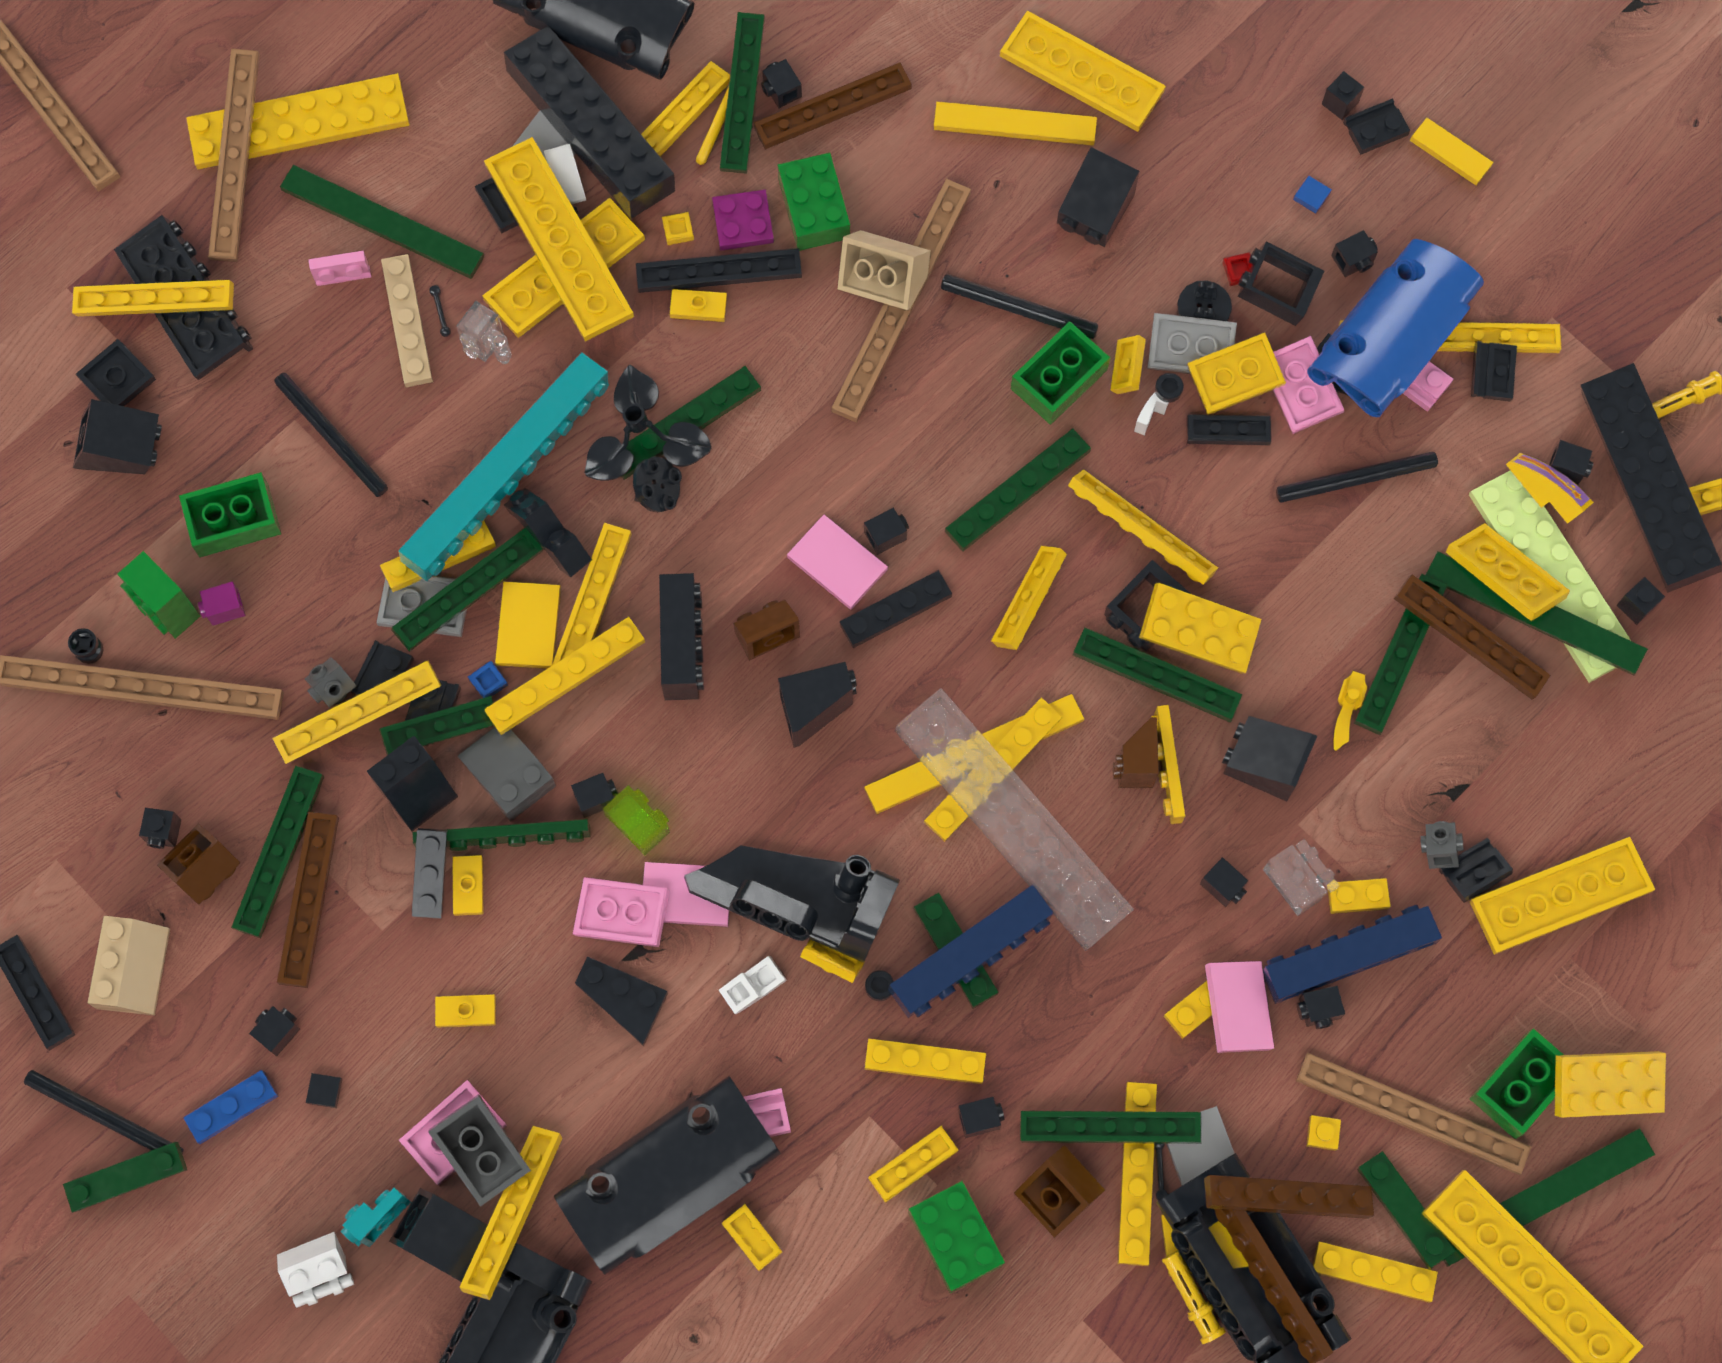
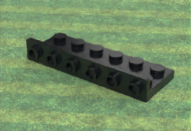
M163 215L114 249L135 284L210 281L208 278L211 275L210 271L201 261L198 263L195 258L197 251L188 240L185 242L181 235L184 231L175 220L170 221ZM234 309L154 313L191 373L198 380L243 348L248 352L253 350L249 342L252 337L244 326H239L235 319L238 318V315Z

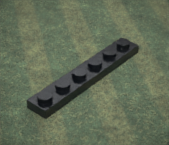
M799 248L636 263L638 293L802 278Z

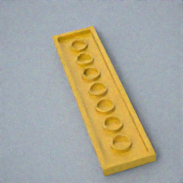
M399 74L255 103L249 159L409 126ZM224 109L186 117L197 170L218 166Z
M533 137L484 160L487 170L584 341L633 318V311Z
M1462 1170L1422 1212L1571 1363H1629L1644 1347L1466 1170Z

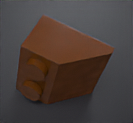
M777 600L771 601L763 606V610L754 614L752 612L745 613L737 618V622L733 623L734 632L749 661L800 638L799 619L786 600L780 602Z
M1151 717L1122 746L1120 755L1115 756L1113 779H1118V788H1153L1159 774L1157 717Z
M198 823L157 866L199 905L203 900H207L212 896L215 888L224 879L233 875L236 867L241 862Z
M1064 1145L1049 1157L1014 1194L1055 1238L1087 1209L1105 1189Z

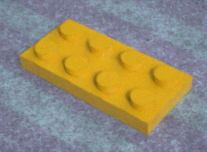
M1485 523L1452 542L1447 548L1446 553L1530 621L1567 599L1570 592L1568 588Z
M1156 583L1139 638L1243 674L1247 671L1262 619L1167 585Z
M1653 1051L1556 1056L1555 1116L1563 1118L1665 1112L1666 1053Z

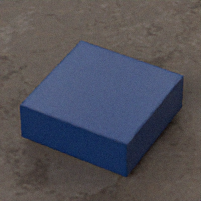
M1308 176L1293 200L1316 214L1330 195L1332 189Z
M489 661L468 676L469 681L482 698L492 697L508 686L507 681L492 661Z

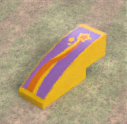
M1519 453L1506 464L1541 508L1550 502L1567 524L1594 503L1567 476L1536 458Z

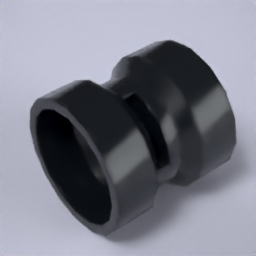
M81 628L75 630L69 636L68 647L82 663H94L101 658L104 651L103 644L92 631Z

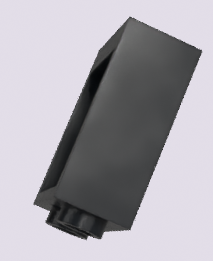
M1266 241L1260 249L1255 248L1248 261L1252 265L1249 272L1244 271L1238 282V286L1241 289L1237 297L1296 326L1304 318L1325 271ZM1263 261L1304 281L1293 306L1252 286Z
M1151 560L1106 606L1104 613L1106 621L1112 628L1122 630L1127 635V640L1137 649L1141 647L1145 652L1155 643L1139 638L1142 628L1120 610L1119 607L1145 580L1153 587L1156 583H1161L1191 594L1154 560Z

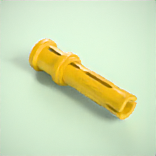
M1712 371L1708 377L1699 381L1692 380L1685 389L1652 403L1657 417L1661 418L1692 403L1702 404L1706 398L1715 394L1722 395V377L1717 371ZM1676 400L1678 401V402H1676V403H1674V404H1672V405H1670V406H1668V407H1665V408H1663V409L1660 408V407L1665 406V405H1667V404H1669V403H1671V402H1673V401H1676Z
M1176 1251L1163 1258L1162 1262L1168 1269L1189 1309L1187 1313L1188 1319L1194 1322L1202 1337L1200 1339L1201 1343L1206 1344L1226 1333L1225 1328L1220 1327L1212 1312L1214 1309L1212 1304L1205 1302L1193 1277L1180 1256V1252ZM1178 1271H1180V1273H1181V1275H1182V1277H1183L1185 1283L1187 1284V1286H1188V1288H1189V1290H1190L1191 1293H1189L1188 1289L1186 1288V1286H1185V1284H1184V1282H1183L1181 1276L1179 1275Z

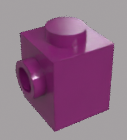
M233 581L200 591L202 601L198 602L201 616L202 618L207 617L213 626L246 616L239 590Z

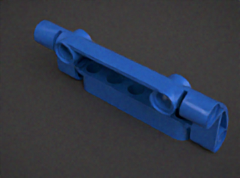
M1420 239L1411 240L1394 263L1381 273L1324 344L1322 352L1307 370L1309 378L1321 386H1326L1335 381L1364 412L1372 417H1380L1391 402L1408 389L1469 311L1470 306L1468 304L1484 285L1483 278L1469 264L1448 250Z

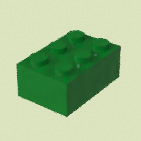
M831 153L777 164L780 188L796 247L799 248V251L843 241V237L850 234V222Z
M1069 321L1012 376L1010 389L1051 425L1108 370L1110 357Z
M262 472L179 495L191 545L199 558L282 534L269 485Z
M144 551L117 573L123 581L120 587L141 613L147 616L163 635L169 632L176 639L201 617L182 589Z
M1533 1028L1519 1040L1469 1099L1509 1135L1517 1139L1529 1129L1555 1098L1556 1056L1564 1054Z
M963 1181L908 1209V1214L950 1294L1004 1266L1005 1261Z

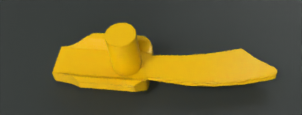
M1352 671L1351 675L1344 679L1339 693L1338 702L1342 709L1334 730L1333 747L1335 751L1349 742L1352 711L1361 708L1367 691L1365 675Z

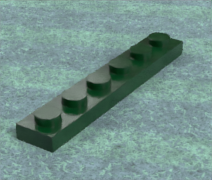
M738 12L720 161V171L744 174L748 172L765 24L764 14Z
M744 366L654 425L666 436H669L670 427L679 422L691 423L702 430L759 393L761 386L747 367ZM650 428L631 439L625 449L633 454L634 462L631 469L622 476L623 480L634 474L637 465L642 460L664 455L663 447L667 441L662 440Z
M1072 428L945 528L946 534L964 552L1090 453L1091 447Z
M525 527L392 626L391 631L410 652L542 553L543 548Z
M1421 573L1419 579L1443 596L1447 584ZM1407 608L1403 612L1354 724L1378 735H1381L1430 626Z
M1085 627L1073 652L1075 657L1230 723L1243 695Z
M295 765L231 926L233 930L261 939L307 823L308 812H311L324 780L323 774Z
M588 819L445 829L448 830L447 848L450 847L451 851H464L468 849V846L477 845L481 849L496 848L497 844L508 843L510 847L525 846L526 842L537 841V844L549 845L555 843V840L566 839L569 843H578L584 841V838L591 837ZM412 832L413 844L416 847L417 832Z
M1021 1111L1020 1141L1022 1143L1202 1144V1113Z

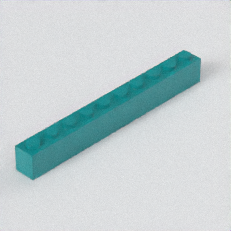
M581 353L399 549L401 562L425 581H428L432 576H437L443 570L445 561L451 555L455 556L459 553L467 537L475 535L481 528L482 521L488 515L491 516L498 510L501 504L500 501L506 495L514 493L522 477L530 475L536 468L537 461L543 455L546 456L553 450L555 441L561 435L565 436L568 434L576 418L584 416L590 409L591 402L597 396L601 397L606 392L609 386L608 371L584 353Z

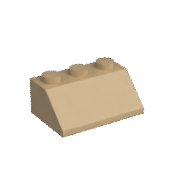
M861 230L843 237L837 289L909 310L927 279L931 250Z
M104 916L88 1004L99 1010L155 1016L170 928L135 919Z

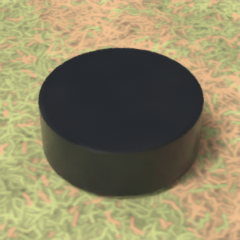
M1173 373L1161 375L1155 384L1156 396L1163 402H1175L1181 397L1184 385L1182 379Z
M885 971L872 972L865 982L867 995L875 1001L889 999L892 995L888 988L894 982L892 976Z

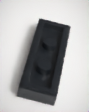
M1188 414L1186 418L1187 444H1271V416Z

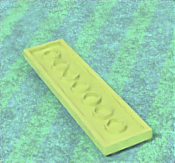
M1511 470L1469 493L1470 498L1490 528L1570 590L1567 599L1557 604V607L1630 640L1546 508L1539 506ZM1564 643L1589 683L1616 669V667Z

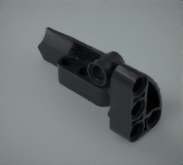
M742 845L711 864L684 876L689 893L792 939L804 941L809 938L863 963L900 882V879L880 870H871L870 862L860 855H852L843 863Z

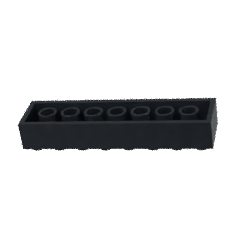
M546 26L504 52L506 71L543 113L567 144H570L572 150L630 219L675 192V177L672 170L549 26Z
M1632 363L1581 384L1582 396L1667 592L1669 593L1722 572V562L1635 364Z

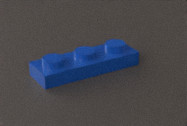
M261 1070L183 1118L197 1143L202 1144L271 1102L278 1095L265 1072Z

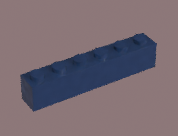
M1031 885L891 983L888 991L908 1018L914 1014L919 1018L932 1008L930 1005L932 1001L938 997L943 1001L956 991L954 986L963 980L967 984L980 974L978 969L986 963L991 967L1003 958L1001 954L1009 947L1014 951L1027 941L1025 936L1034 930L1038 934L1051 924L1049 919L1054 912L1034 885Z
M1418 905L1408 907L1401 911L1403 915L1392 919L1391 915H1387L1375 920V926L1366 929L1364 925H1360L1350 929L1348 936L1339 939L1337 935H1333L1321 941L1322 945L1311 949L1310 945H1306L1295 950V955L1284 959L1283 955L1268 960V965L1263 969V976L1274 1003H1280L1437 944L1442 939V936L1429 906L1420 909Z

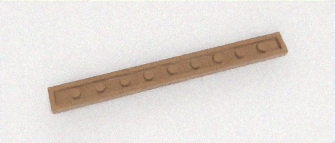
M948 179L945 180L913 246L931 250L927 279L911 309L905 310L883 304L832 406L833 413L857 423L971 194L970 188Z
M0 655V686L274 720H279L284 695L281 689Z

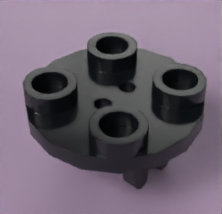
M1207 280L1196 281L1187 285L1180 293L1177 310L1179 316L1228 321L1232 310V303L1227 291L1219 284Z
M654 456L642 460L637 465L633 474L634 501L640 502L643 507L652 512L659 513L674 509L680 495V481L682 479L680 470L661 457Z

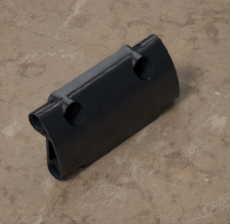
M493 0L495 5L512 13H518L529 26L539 30L549 26L559 39L625 70L637 68L639 71L658 80L665 76L670 64V50L692 16L695 6L692 0Z
M728 1076L707 1090L706 1093L690 1097L606 1156L590 1165L580 1179L575 1180L556 1193L554 1198L599 1269L606 1275L629 1258L643 1256L741 1189L754 1178L757 1170L778 1157L781 1153L731 1077ZM697 1108H706L705 1114L703 1116H692L693 1112ZM596 1177H606L602 1185H592V1181Z
M1234 1153L1161 1198L1156 1203L1173 1229L1171 1237L1175 1247L1180 1252V1255L1210 1304H1212L1241 1354L1247 1360L1254 1361V1363H1309L1301 1355L1297 1342L1292 1334L1283 1326L1282 1318L1274 1305L1267 1300L1263 1287L1258 1279L1251 1274L1249 1267L1233 1269L1208 1229L1219 1220L1216 1217V1211L1206 1206L1204 1178L1208 1175L1250 1177L1238 1155ZM1246 1211L1332 1351L1349 1342L1352 1338L1337 1314L1334 1315L1333 1313L1335 1307L1333 1296L1324 1285L1281 1214Z
M515 1243L491 1299L487 1300L473 1295L439 1363H556L576 1324L577 1309L580 1307L592 1281ZM563 1310L564 1318L562 1322L555 1325V1314Z

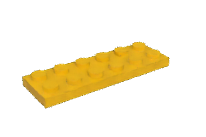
M1029 11L1025 13L1000 50V57L1137 132L1166 88L1164 84Z
M608 198L580 220L607 268H610L645 240V235L611 198ZM536 255L482 295L484 301L517 338L521 337L563 304Z
M1628 837L1473 898L1469 902L1495 955L1649 894L1655 888L1631 838Z

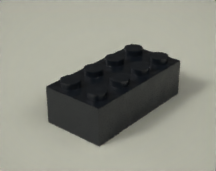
M694 573L659 574L661 686L665 701L699 699V690H704V673L702 665H698V663H703L704 661L702 638L698 637L703 636L701 610H697L702 608L700 583H695Z

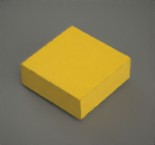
M689 212L662 217L667 245L694 240Z

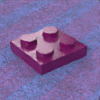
M766 189L712 197L720 251L774 243Z

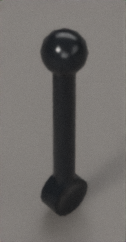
M433 285L430 287L429 292L434 297L442 327L440 334L443 337H448L451 334V330L447 327L439 297L441 290L439 286Z
M1154 1144L1157 1157L1159 1189L1156 1193L1157 1200L1168 1195L1164 1189L1162 1149L1165 1144Z

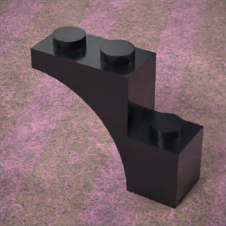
M527 488L515 492L509 501L504 504L508 512L526 527L558 568L569 577L575 575L592 561L577 537L564 528L547 502Z

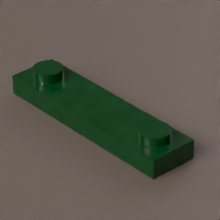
M491 696L380 728L379 732L386 754L389 755L413 736L424 747L494 726L484 710L493 704Z
M939 892L914 906L915 913L938 951L963 934ZM983 966L978 969L980 974L972 981L965 984L962 980L958 983L973 1009L999 993Z
M173 1142L64 1183L63 1187L71 1212L73 1213L187 1171V1167L179 1142Z
M1383 1151L1358 1167V1172L1368 1186H1371L1373 1193L1429 1270L1455 1253L1454 1248L1443 1233L1422 1214L1425 1208Z

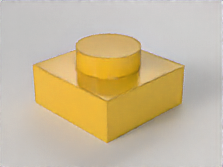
M1311 1115L1309 1117L1306 1146L1338 1150L1341 1120Z

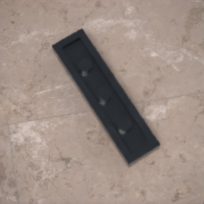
M938 570L839 621L840 627L852 648H855L951 598L952 592Z
M15 935L0 944V967L46 1049L50 1051L75 1036L76 1034L21 937Z

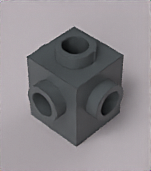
M331 657L323 664L315 666L305 678V681L311 687L307 692L317 703L323 701L329 708L334 704L342 702L347 693L356 687L343 668Z
M1438 821L1434 824H1425L1426 835L1421 836L1422 853H1427L1429 869L1459 867L1458 851H1464L1463 834L1457 833L1455 822Z

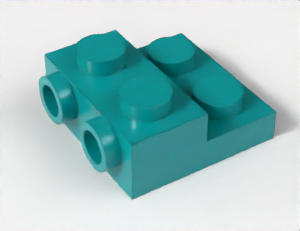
M393 1188L391 1191L387 1189L376 1199L375 1204L377 1206L375 1208L364 1202L361 1206L358 1204L353 1206L345 1215L347 1221L342 1225L344 1228L340 1232L357 1246L363 1243L371 1247L410 1205L411 1201L396 1188Z

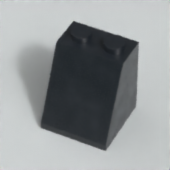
M1091 147L1058 211L1057 224L1067 232H1075L1083 236L1091 244H1099L1105 247L1135 196L1140 171Z
M91 399L81 417L73 468L145 475L150 466H155L157 459V450H153L154 441L159 440L162 425L157 424L159 414Z
M846 662L778 678L779 695L793 748L799 747L853 705V695L857 694V683L853 669L848 670Z
M1249 716L1245 724L1241 722L1238 724L1233 736L1238 741L1234 749L1228 747L1222 761L1223 764L1227 765L1223 774L1287 802L1298 783L1317 736Z
M415 736L367 770L378 790L411 832L458 798V795L436 763Z
M420 1188L389 1242L462 1282L488 1225L437 1195Z

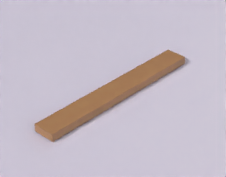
M0 20V64L91 184L99 192L121 178L117 170L2 20Z
M231 49L208 255L210 260L238 261L260 58L259 51Z
M1310 1053L1305 1055L1296 1082L1517 1175L1522 1174L1531 1146Z

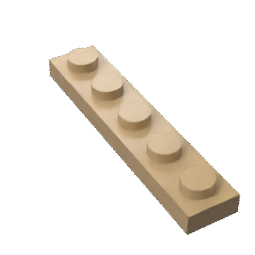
M405 254L381 259L405 387L431 383L433 379L409 255Z

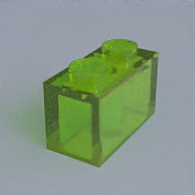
M628 785L603 808L605 816L645 856L670 833L669 826L667 825L669 819L658 808L653 811L647 805L649 799L641 790L637 788L634 791Z

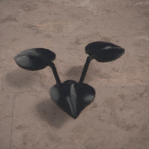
M628 365L620 376L614 391L615 407L622 414L627 425L623 429L625 432L624 441L621 445L620 441L612 436L597 439L588 451L584 473L587 477L600 481L614 480L624 476L631 469L634 462L633 454L625 449L629 444L630 433H641L646 428H650L662 440L667 441L663 447V454L667 461L675 466L685 467L696 463L710 453L712 446L707 435L699 427L691 423L679 422L673 424L670 427L669 436L664 435L653 425L652 421L648 420L645 411L650 410L657 403L659 389L649 376L643 374L632 365Z

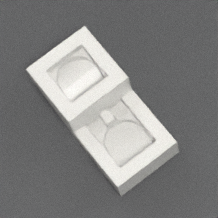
M570 144L545 150L546 161L571 205L586 201Z
M1154 393L1143 407L1137 419L1134 432L1145 435L1153 412L1164 415L1168 402L1161 401Z
M767 956L746 973L739 974L720 988L719 992L732 1011L738 1014L786 982L787 979L771 956Z

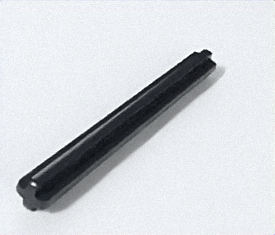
M945 274L941 283L942 290L1060 329L1070 321L1090 339H1094L1098 331L1097 323L949 274Z
M283 372L274 379L276 386L376 497H381L386 493L388 487L385 482L288 374Z
M1432 451L1278 486L1276 496L1278 501L1282 503L1437 467L1438 458L1436 453Z
M30 1070L24 1079L25 1085L151 1151L172 1143L34 1070Z

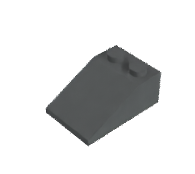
M494 727L458 755L461 762L510 822L556 787L553 777L511 729L500 735Z
M479 1094L428 1131L480 1206L531 1171Z

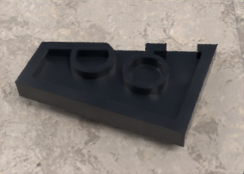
M588 956L575 981L577 987L605 1010L644 1047L668 995V991Z

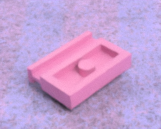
M364 251L308 259L310 271L317 286L371 277L370 267L368 266Z
M1429 361L1403 394L1428 412L1450 386L1453 378Z
M782 1088L744 1097L770 1137L791 1133Z

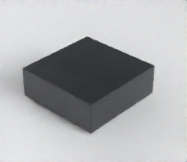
M311 1073L305 1103L337 1109L342 1078Z

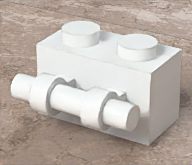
M335 1232L277 1254L278 1273L289 1297L292 1296L296 1308L305 1304L311 1306L318 1303V1299L332 1293L338 1295L343 1293L345 1288L354 1285L352 1275L350 1273L347 1274L346 1256Z

